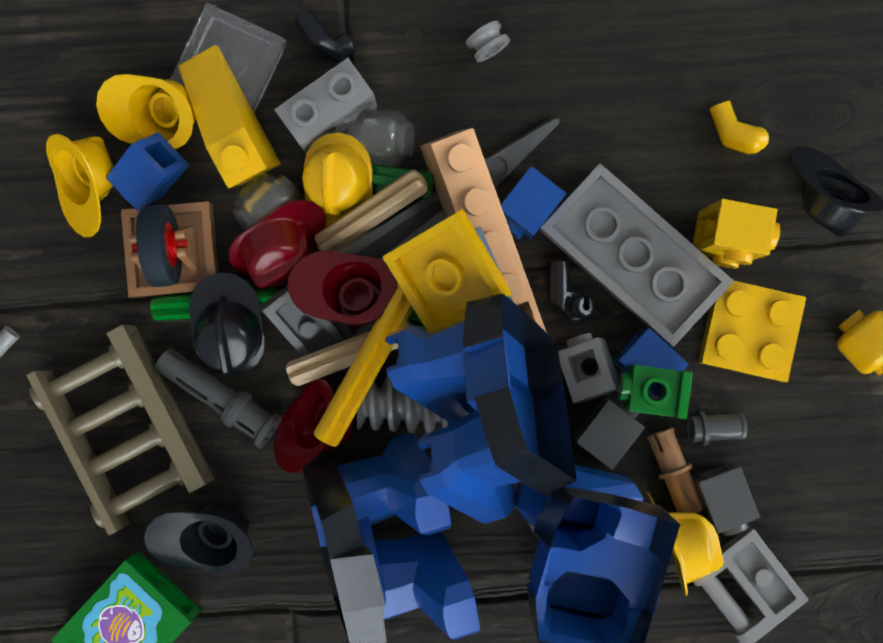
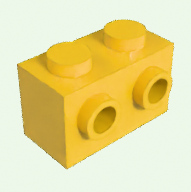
M721 199L698 212L692 244L705 256L712 258V262L718 267L737 269L739 264L752 265L753 260L770 255V250H774L780 236V224L776 223L778 209Z

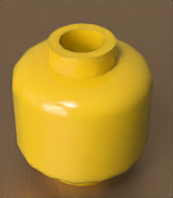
M858 310L839 326L844 334L838 339L837 348L861 374L875 372L880 376L883 374V311L876 310L865 316L861 310Z

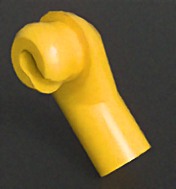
M731 101L722 102L709 109L721 143L725 147L745 154H755L767 146L769 142L767 131L763 127L738 122Z

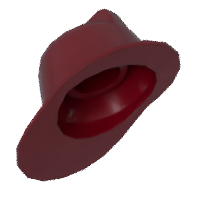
M303 199L289 201L276 208L234 239L229 247L228 257L233 269L242 275L250 276L259 288L288 284V277L294 265L317 245L315 235L326 228L327 219L323 209L313 201Z
M317 251L304 256L294 265L288 277V293L293 304L304 314L319 319L342 322L353 327L365 326L382 317L397 290V281L384 261L370 256L336 251Z
M322 378L311 381L306 385L300 396L285 412L277 427L274 438L275 459L280 468L290 474L301 472L303 470L302 467L312 463L321 452L342 447L348 441L352 432L353 420L336 447L330 446L314 436L316 427L336 393L328 381Z

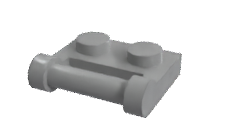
M750 526L721 547L724 560L723 567L703 578L693 581L695 586L703 587L734 627L733 634L740 643L757 642L809 601L758 533ZM725 568L760 611L754 618L749 619L716 577Z

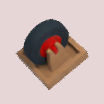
M211 202L154 205L141 208L138 211L135 208L121 210L129 298L193 293L196 285L203 279L219 273L213 204Z

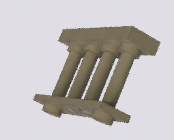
M121 325L107 332L106 334L112 343L108 347V352L58 378H55L52 370L33 371L26 375L31 384L29 392L33 402L39 409L45 411L92 502L90 510L93 519L98 526L105 528L108 535L131 524L125 514L126 511L179 484L182 487L186 486L188 492L191 493L215 480L162 375L154 370L156 364L137 327L131 325ZM117 366L121 369L125 368L132 382L129 385V390L76 418L64 394ZM137 405L140 408L145 407L152 421L149 424V430L96 457L84 433ZM156 445L160 447L165 446L173 461L170 463V468L116 496L105 472Z

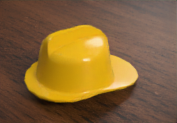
M132 74L114 75L103 82L97 93L96 106L100 120L106 129L119 140L133 144L159 132L174 149H178L185 145L192 135L196 117L186 88L176 81Z
M337 132L325 134L314 141L306 153L302 175L305 200L313 201L323 209L327 219L326 227L373 196L371 157L364 145L351 135Z
M60 134L50 135L46 142V153L54 173L63 214L76 233L83 237H92L98 232L101 223L100 201L108 195L113 187L106 179L114 166L104 141L96 136L71 141Z
M648 491L647 494H648V496H649V498H650L652 504H655L654 501H653V499H652V497H651V495H650V492ZM673 512L669 514L681 525L672 554L682 590L685 596H687L688 583L719 570L723 567L724 560L718 534L714 526L705 517L694 512Z

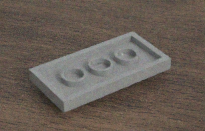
M601 163L540 228V231L671 348L681 340L734 282L732 278Z

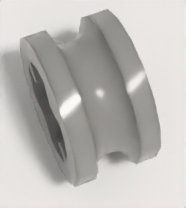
M492 21L482 26L466 40L468 48L476 50L474 58L477 62L485 61L496 55L510 42L508 35L500 33L501 24L499 21Z

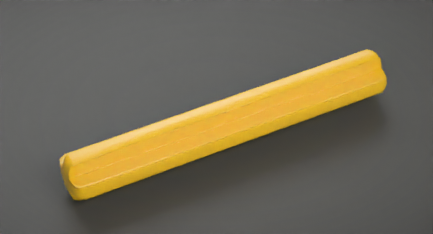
M398 283L397 290L382 317L377 318L314 431V436L330 446L336 447L339 445L394 344L390 345L385 342V338L392 332L402 329L413 311L412 305Z

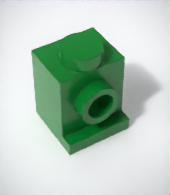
M628 364L627 373H621L619 377L617 398L623 401L622 409L627 411L687 419L693 372ZM654 382L661 385V395L656 400H652L648 395V388Z

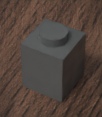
M601 398L571 439L605 466L613 470L645 427L635 420L639 414L638 412L622 409V400L617 398L613 403L609 399Z
M726 462L691 475L703 504L702 516L714 526L718 534L721 532L725 536L738 534L749 528L748 522L760 518L741 466Z

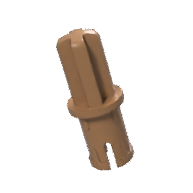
M674 427L647 435L646 438L650 442L661 470L658 477L665 480L676 511L700 512L703 509V504L689 471L693 466L685 461L674 433Z

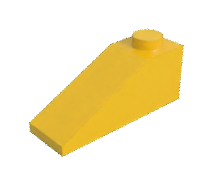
M218 45L208 48L178 66L206 149L228 189L246 184L281 165Z

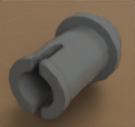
M697 411L694 416L687 418L686 423L690 442H697L699 446H707L709 441L743 440L746 438L748 431L746 417L743 412L706 415L704 411Z

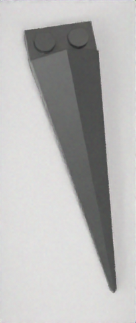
M551 117L485 158L495 188L559 124V118ZM433 190L430 198L418 199L337 249L336 252L370 256L384 261L382 256L446 219L437 190ZM288 285L261 305L265 315L302 357L363 334L376 322L375 320L365 326L353 327L342 322L319 319L304 314L293 304L288 293Z

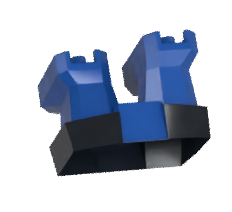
M504 293L467 301L465 319L436 332L428 333L410 325L392 332L385 338V342L390 345L398 344L399 357L396 360L397 364L386 368L393 387L452 424L424 434L418 441V447L421 449L431 447L432 460L429 462L430 472L419 475L420 482L428 495L486 524L504 519L514 510L516 501L515 483L523 482L546 496L577 481L558 344Z
M414 433L392 438L380 456L336 466L330 455L302 467L332 594L349 643H387L384 621L420 608L453 641L480 631L476 601L470 581L441 532L450 529L452 525L449 507L447 504L428 495L420 482L419 475L430 472L429 462L431 459L424 449L418 447V439ZM396 515L420 534L402 539L374 540L371 525Z
M575 465L577 481L546 496L521 482L515 506L524 520L535 526L534 533L539 537L528 577L530 583H527L528 601L538 643H645L681 524L661 506L643 502V497L635 483L625 475Z

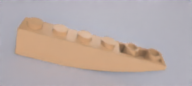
M474 129L459 130L420 145L429 172L433 175L434 185L446 218L463 209L474 229L481 227L498 268L513 293L511 295L513 302L546 332Z

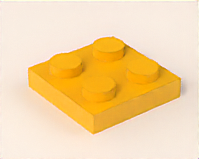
M463 209L382 256L428 333L436 332L464 320L467 301L502 293L507 297L513 294Z
M734 281L709 309L698 363L788 383L806 297Z

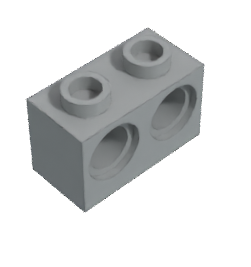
M346 58L274 110L306 154L314 141L325 134L342 133L376 109L377 103L370 87L349 58Z

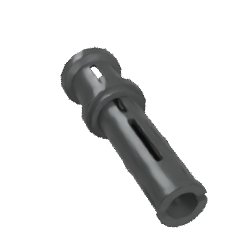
M172 347L160 356L154 367L156 372L170 379L199 401L214 409V411L221 415V420L228 428L234 426L254 439V446L259 449L271 438L283 418L279 413L271 414L253 402L250 393L243 391L237 393L227 387L220 380L186 359Z

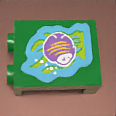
M137 552L119 566L50 641L52 643H173L202 610L143 554Z

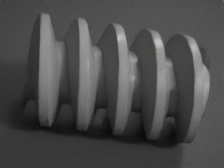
M386 375L381 387H377L374 380L357 411V429L363 427L367 417H369L371 427L375 431L380 429L384 418L387 419L391 432L398 430L402 420H405L409 433L415 432L419 421H423L426 434L433 432L437 422L441 423L442 428L447 427L448 424L446 420L396 390L388 375Z

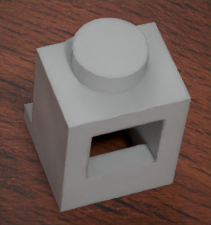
M587 333L567 340L568 348L559 351V358L573 403H584L616 392L619 378L605 339L599 337L593 339L592 334ZM590 359H595L598 364V371L594 375H589L585 371V363Z

